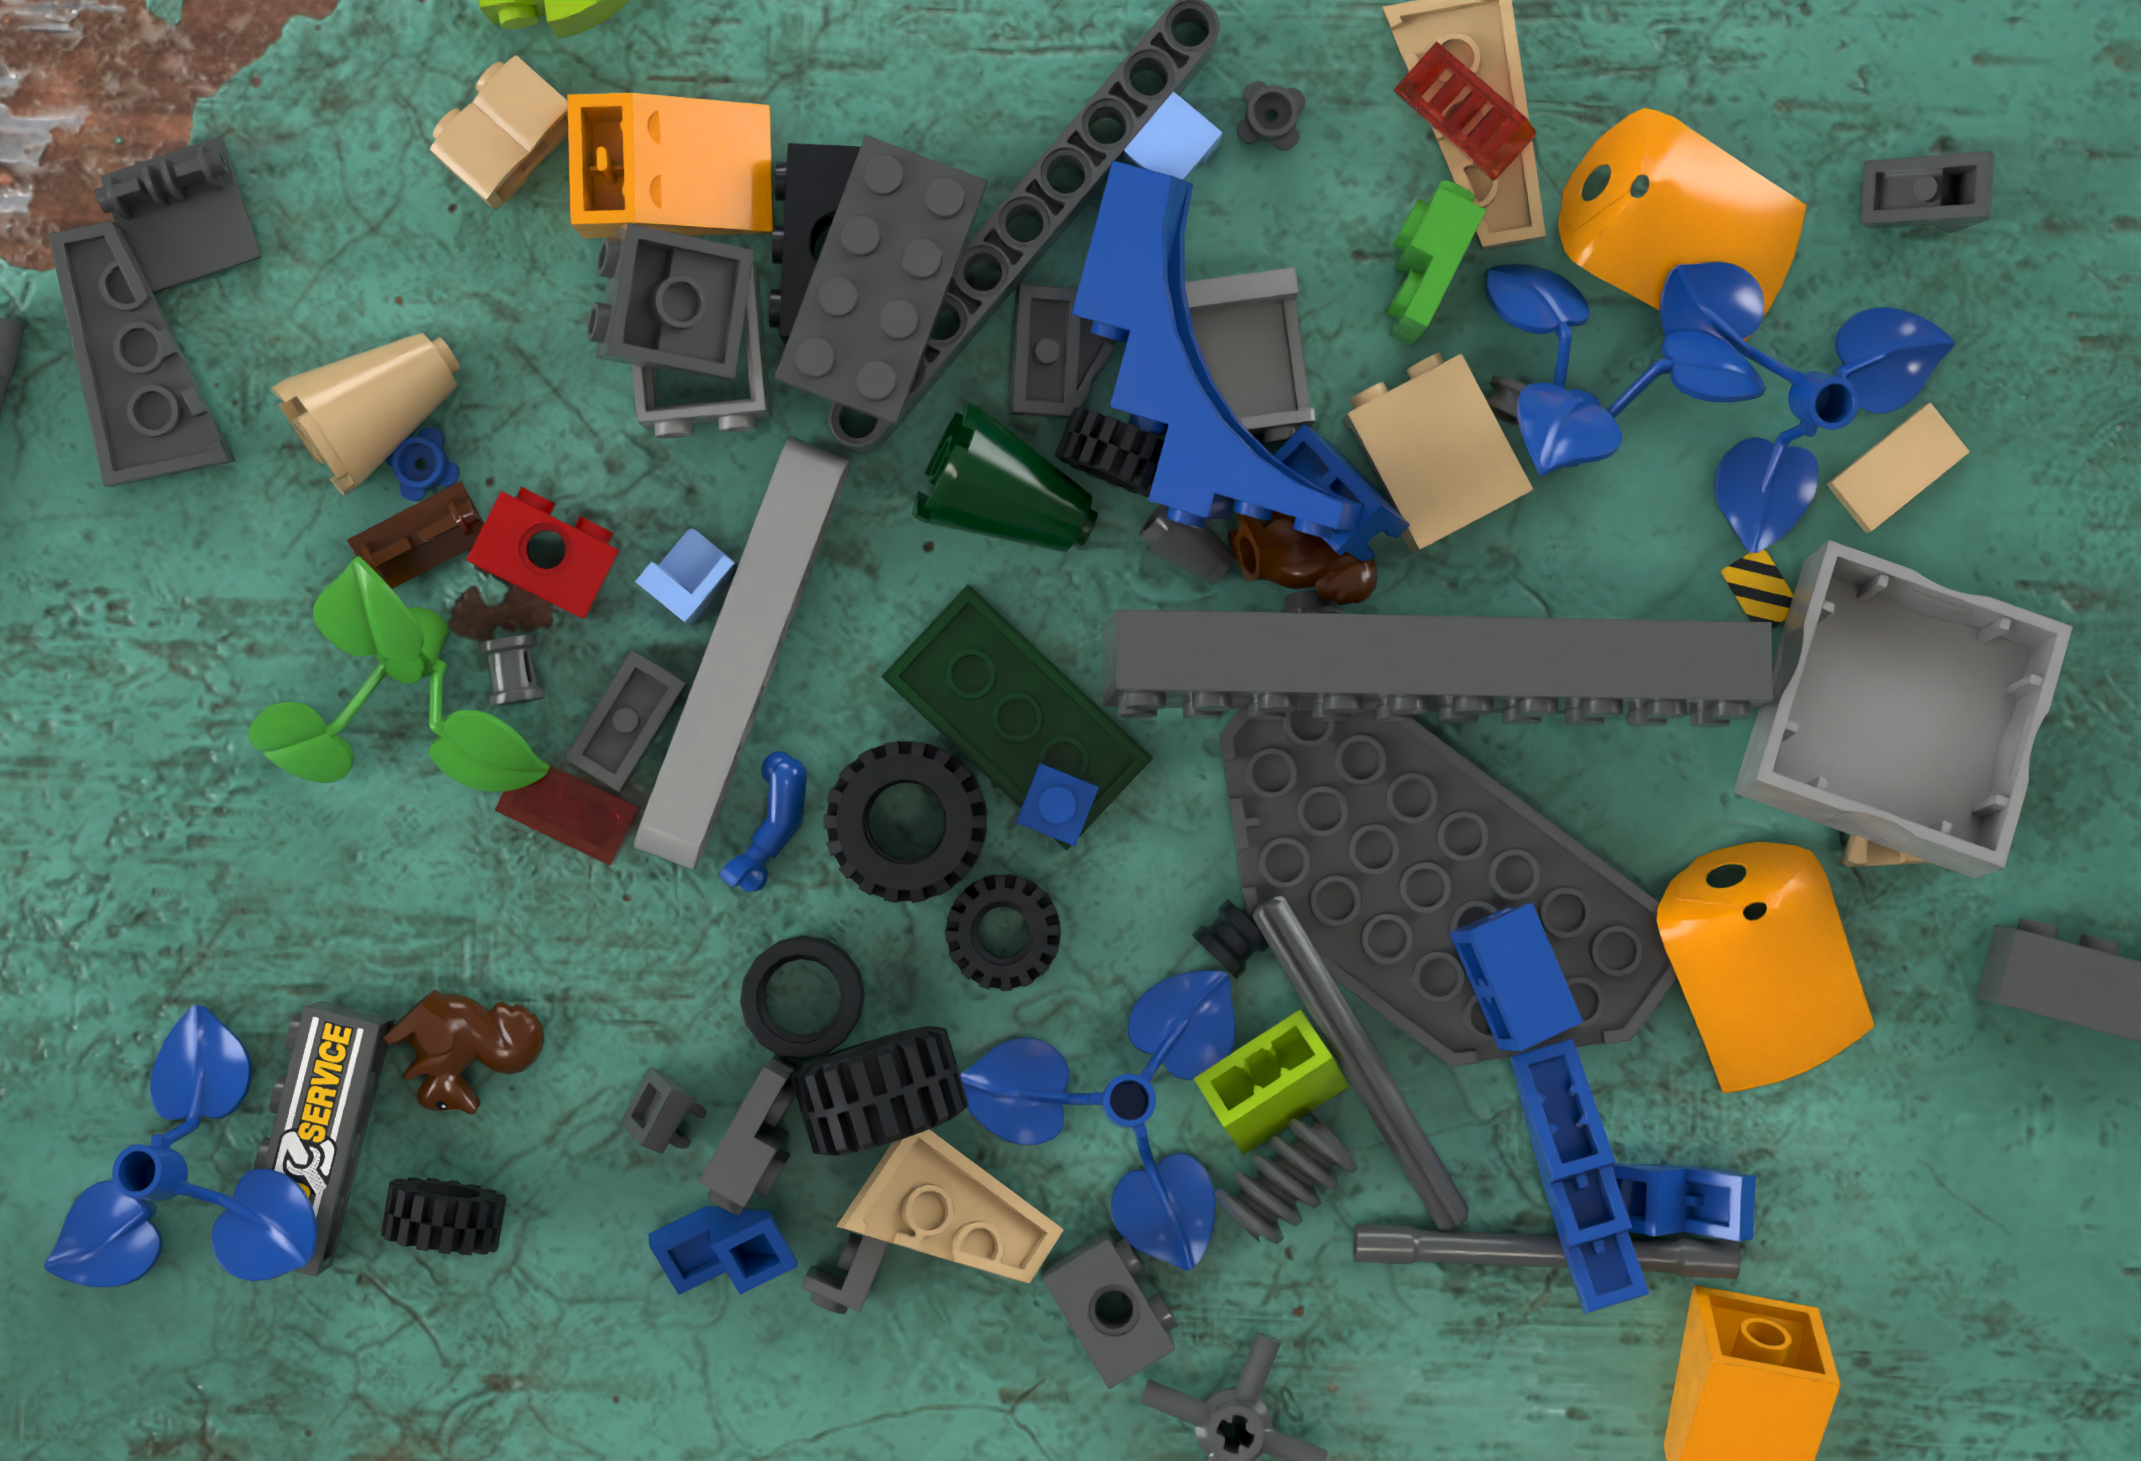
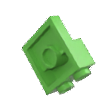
M1441 180L1436 192L1431 195L1428 203L1418 198L1412 210L1407 214L1392 245L1402 250L1395 268L1408 274V276L1401 283L1387 311V314L1397 318L1389 335L1410 346L1428 328L1486 212V209L1474 204L1476 196L1461 185Z

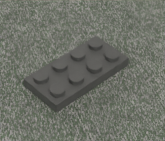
M865 135L774 379L779 383L898 426L987 189V180Z

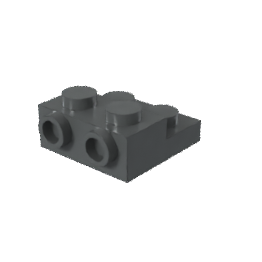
M626 223L616 228L614 238L604 237L597 260V275L606 277L608 280L604 303L594 302L587 325L588 341L598 343L596 358L655 370L666 368L727 381L735 379L755 250Z
M777 1054L763 1066L698 1181L710 1188L707 1197L712 1202L734 1214H742L754 1193L766 1198L791 1156L790 1153L781 1149L789 1132L781 1129L777 1124L785 1115L796 1095L790 1079L798 1065Z

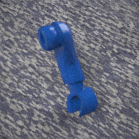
M773 752L762 763L761 774L763 779L769 783L767 818L750 838L754 842L745 854L733 858L722 868L720 878L731 887L740 886L747 892L761 890L768 879V871L763 866L770 856L774 859L803 823L807 770L802 762L798 759H793L786 752Z

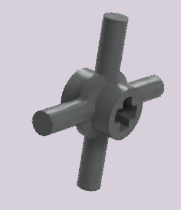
M1257 1332L1236 1387L1220 1389L1212 1393L1204 1401L1151 1379H1148L1140 1399L1141 1404L1195 1425L1198 1443L1208 1456L1206 1461H1254L1262 1453L1283 1461H1326L1327 1450L1272 1428L1269 1410L1259 1398L1281 1344V1341L1270 1335ZM1233 1415L1242 1416L1247 1431L1243 1434L1236 1430L1234 1438L1225 1437L1221 1421L1225 1420L1231 1423Z

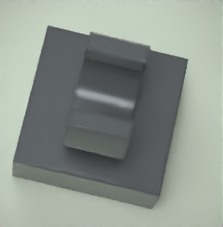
M650 1067L621 1124L641 1146L663 1154L669 1143L681 1149L688 1148L692 1141L682 1131L677 1129L685 1114H693L704 1119L707 1111L673 1076Z

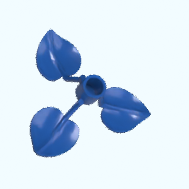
M1719 261L1678 264L1668 273L1661 293L1660 319L1664 336L1667 337L1674 332L1685 330L1711 334L1730 344L1743 356L1792 384L1788 395V403L1793 415L1801 420L1800 424L1781 432L1777 436L1775 444L1760 437H1750L1738 442L1725 453L1715 473L1714 493L1719 509L1743 547L1752 553H1758L1778 541L1795 525L1810 505L1817 489L1819 469L1816 457L1808 449L1799 446H1788V444L1804 435L1808 437L1814 436L1818 427L1836 430L1846 426L1855 417L1858 407L1872 413H1889L1905 406L1922 390L1938 363L1953 348L1955 343L1941 328L1919 315L1889 307L1868 308L1847 319L1835 336V350L1843 365L1836 367L1833 370V375L1820 371H1810L1803 374L1750 346L1743 340L1757 330L1764 315L1762 289L1749 272L1737 265Z
M1525 264L1499 265L1486 269L1484 273L1486 277V297L1494 311L1511 326L1535 334H1547L1555 331L1559 340L1553 384L1544 382L1530 384L1521 391L1517 400V417L1522 437L1540 475L1548 474L1563 467H1574L1581 463L1600 461L1617 452L1622 441V433L1614 418L1659 375L1671 373L1672 383L1679 391L1691 397L1710 402L1752 400L1763 396L1767 389L1753 366L1727 342L1705 332L1677 331L1665 337L1662 343L1661 351L1666 359H1659L1654 362L1614 403L1604 410L1601 408L1598 399L1592 394L1580 389L1565 390L1572 342V331L1569 326L1584 325L1590 316L1588 303L1582 293L1570 281L1559 274L1536 266Z
M1215 970L1190 971L1170 977L1148 989L1132 1009L1128 1022V1036L1137 1049L1153 1056L1140 1075L1122 1074L1114 1078L1107 1085L1103 1093H1065L1064 1091L1069 1081L1067 1062L1051 1044L1035 1038H1017L1004 1042L989 1051L970 1068L960 1073L969 1102L967 1108L970 1113L987 1130L999 1138L1014 1144L1032 1146L1043 1144L1056 1138L1064 1124L1062 1104L1102 1106L1105 1117L1113 1125L1120 1128H1132L1145 1170L1131 1171L1124 1175L1117 1183L1111 1201V1215L1114 1225L1123 1239L1126 1237L1130 1245L1139 1252L1168 1262L1183 1270L1193 1269L1202 1258L1209 1244L1215 1220V1193L1207 1171L1197 1160L1188 1154H1171L1156 1165L1147 1136V1128L1144 1124L1153 1114L1156 1105L1155 1091L1149 1082L1162 1063L1173 1076L1184 1080H1194L1193 1078L1231 1054L1235 1042L1236 1025L1229 975L1223 971Z
M193 1005L175 1024L157 1056L150 1080L151 1100L156 1112L165 1119L182 1120L187 1118V1120L164 1135H153L151 1146L137 1144L124 1149L114 1162L112 1171L113 1181L98 1182L86 1189L78 1197L66 1216L53 1251L44 1264V1268L51 1274L72 1283L91 1287H118L139 1280L155 1265L163 1247L160 1231L149 1220L157 1212V1207L152 1200L166 1201L174 1198L176 1195L189 1196L227 1209L214 1223L211 1242L218 1263L224 1270L235 1277L250 1281L270 1280L304 1268L312 1260L317 1243L315 1213L306 1193L291 1177L271 1169H252L240 1178L232 1198L226 1194L187 1182L188 1169L184 1158L179 1152L170 1149L171 1144L199 1127L201 1115L207 1118L221 1119L232 1114L247 1096L251 1085L252 1063L248 1051L242 1041L206 1007Z

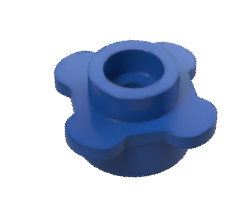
M430 427L422 429L418 437L405 439L385 459L387 465L392 467L395 476L401 482L399 486L400 494L409 501H420L424 498L427 491L440 485L450 487L459 478V467L449 461L443 448L445 437L439 430ZM419 459L427 460L428 466L425 470H418L416 464Z

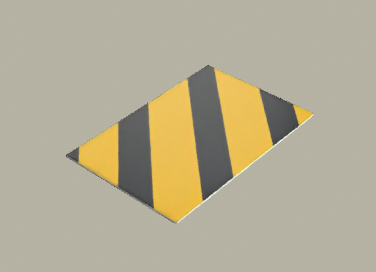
M1766 549L1758 553L1750 552L1720 571L1751 622H1771L1773 628L1786 620L1793 593Z

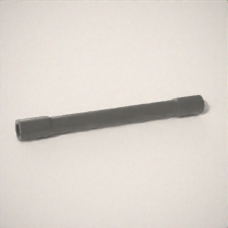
M1355 1223L1354 1262L1388 1264L1438 1262L1569 1268L1559 1236L1422 1230L1412 1226ZM1679 1238L1673 1241L1631 1239L1642 1272L1674 1273L1682 1277L1737 1279L1739 1276L1741 1255L1738 1241Z

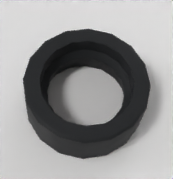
M801 935L778 941L755 958L743 978L740 1004L745 1025L760 1045L780 1057L806 1060L827 1055L847 1040L862 1015L865 991L860 970L845 950L827 939ZM800 959L816 961L829 969L838 982L841 994L839 1011L833 1021L821 1031L807 1035L789 1033L778 1026L768 1013L765 1001L767 983L774 972L785 963Z

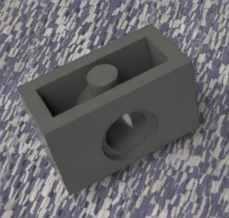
M1107 1228L1042 1267V1279L1108 1389H1111L1174 1351L1175 1345L1170 1330L1177 1327L1178 1323L1162 1295L1158 1292L1149 1298L1137 1278L1139 1274L1145 1271V1268L1128 1239L1125 1237L1116 1243ZM1111 1290L1125 1293L1132 1301L1129 1311L1124 1316L1116 1319L1104 1317L1095 1307L1098 1298L1103 1293Z

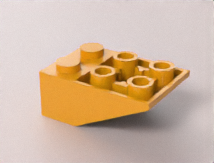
M640 93L567 95L571 225L584 239L614 238L615 229L626 223L687 236L773 233L770 105Z

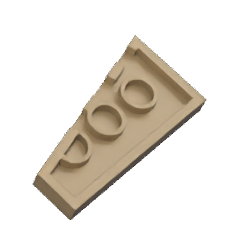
M1415 0L1383 6L1385 18L1454 183L1471 191L1476 196L1474 204L1486 209L1475 232L1482 250L1546 240L1512 0Z

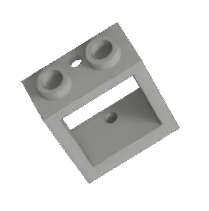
M754 259L744 317L751 399L660 407L657 370L632 365L637 422L645 429H655L656 438L691 436L694 434L693 425L718 423L719 432L750 431L757 429V419L772 418L759 270Z

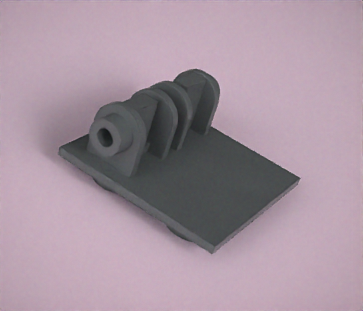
M221 136L100 176L103 187L95 189L97 201L103 212H112L115 223L120 225L153 294L262 258Z

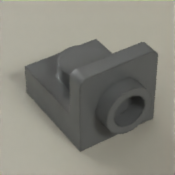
M851 1232L837 1266L838 1269L848 1273L847 1277L843 1278L811 1265L801 1287L812 1292L811 1301L826 1310L846 1314L848 1308L860 1312L889 1243L865 1235L862 1237Z

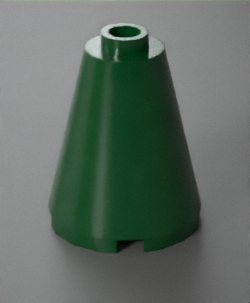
M967 400L963 403V415L956 412L950 420L924 473L930 476L929 482L933 484L930 495L928 496L918 491L912 511L913 517L924 523L1066 553L1074 543L1079 546H1083L1086 543L1098 516L1097 511L1090 509L1092 504V495L983 408Z

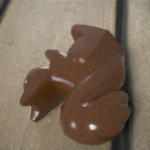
M1273 511L1270 521L1264 520V522H1260L1258 518L1236 512L1240 529L1229 531L1228 541L1246 581L1266 580L1289 589L1315 587L1319 597L1335 601L1337 605L1363 602L1376 588L1378 578L1374 559L1360 561L1346 551L1342 556L1339 555L1322 537L1293 529L1296 519L1294 516Z
M435 989L429 992L392 1025L389 1032L382 1038L389 1045L407 1042L415 1050L417 1057L410 1063L402 1077L408 1081L424 1074L429 1075L417 1092V1099L420 1105L437 1111L460 1109L468 1114H475L481 1103L475 1090L462 1073L471 1063L478 1059L494 1072L507 1075L520 1073L535 1063L544 1045V1033L541 1022L535 1014H531L522 1005L516 1004L511 1006L501 1001L496 1003L489 1011L472 998L454 994H441Z

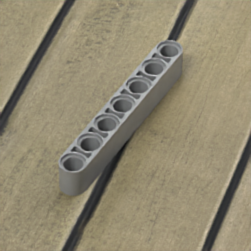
M789 437L778 459L636 834L634 848L695 870L700 863L845 484L851 459L794 437Z

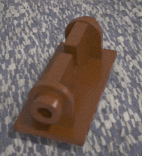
M462 481L347 539V542L355 557L360 556L393 589L471 549L485 523Z

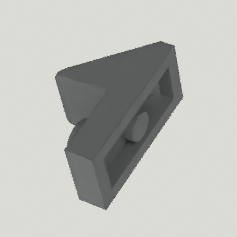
M1991 151L1864 161L1860 224L1869 229L1933 225L1946 233H1955L1991 219L1995 154Z

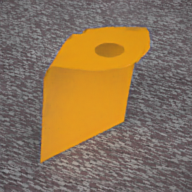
M1643 108L1631 113L1603 134L1572 172L1562 192L1558 229L1564 251L1573 262L1597 278L1623 290L1659 311L1665 280L1670 270L1676 265L1717 261L1737 265L1749 272L1759 283L1764 297V317L1783 286L1793 262L1807 205L1750 169L1675 117L1657 110ZM1608 165L1611 169V176L1607 186L1598 197L1585 201L1582 197V189L1588 176L1598 167ZM1644 174L1649 180L1648 190L1642 197H1633L1631 195V187L1636 178Z
M1771 842L1744 843L1716 849L1710 853L1698 856L1686 869L1670 881L1657 908L1656 921L1665 951L1688 1002L1723 1094L1780 1082L1807 1072L1831 1059L1875 1027L1829 879L1812 851L1789 844ZM1737 864L1746 868V876L1736 885L1727 888H1715L1706 882L1707 875L1719 866ZM1758 902L1766 904L1767 911L1761 918L1751 921L1744 917L1743 911L1747 906Z

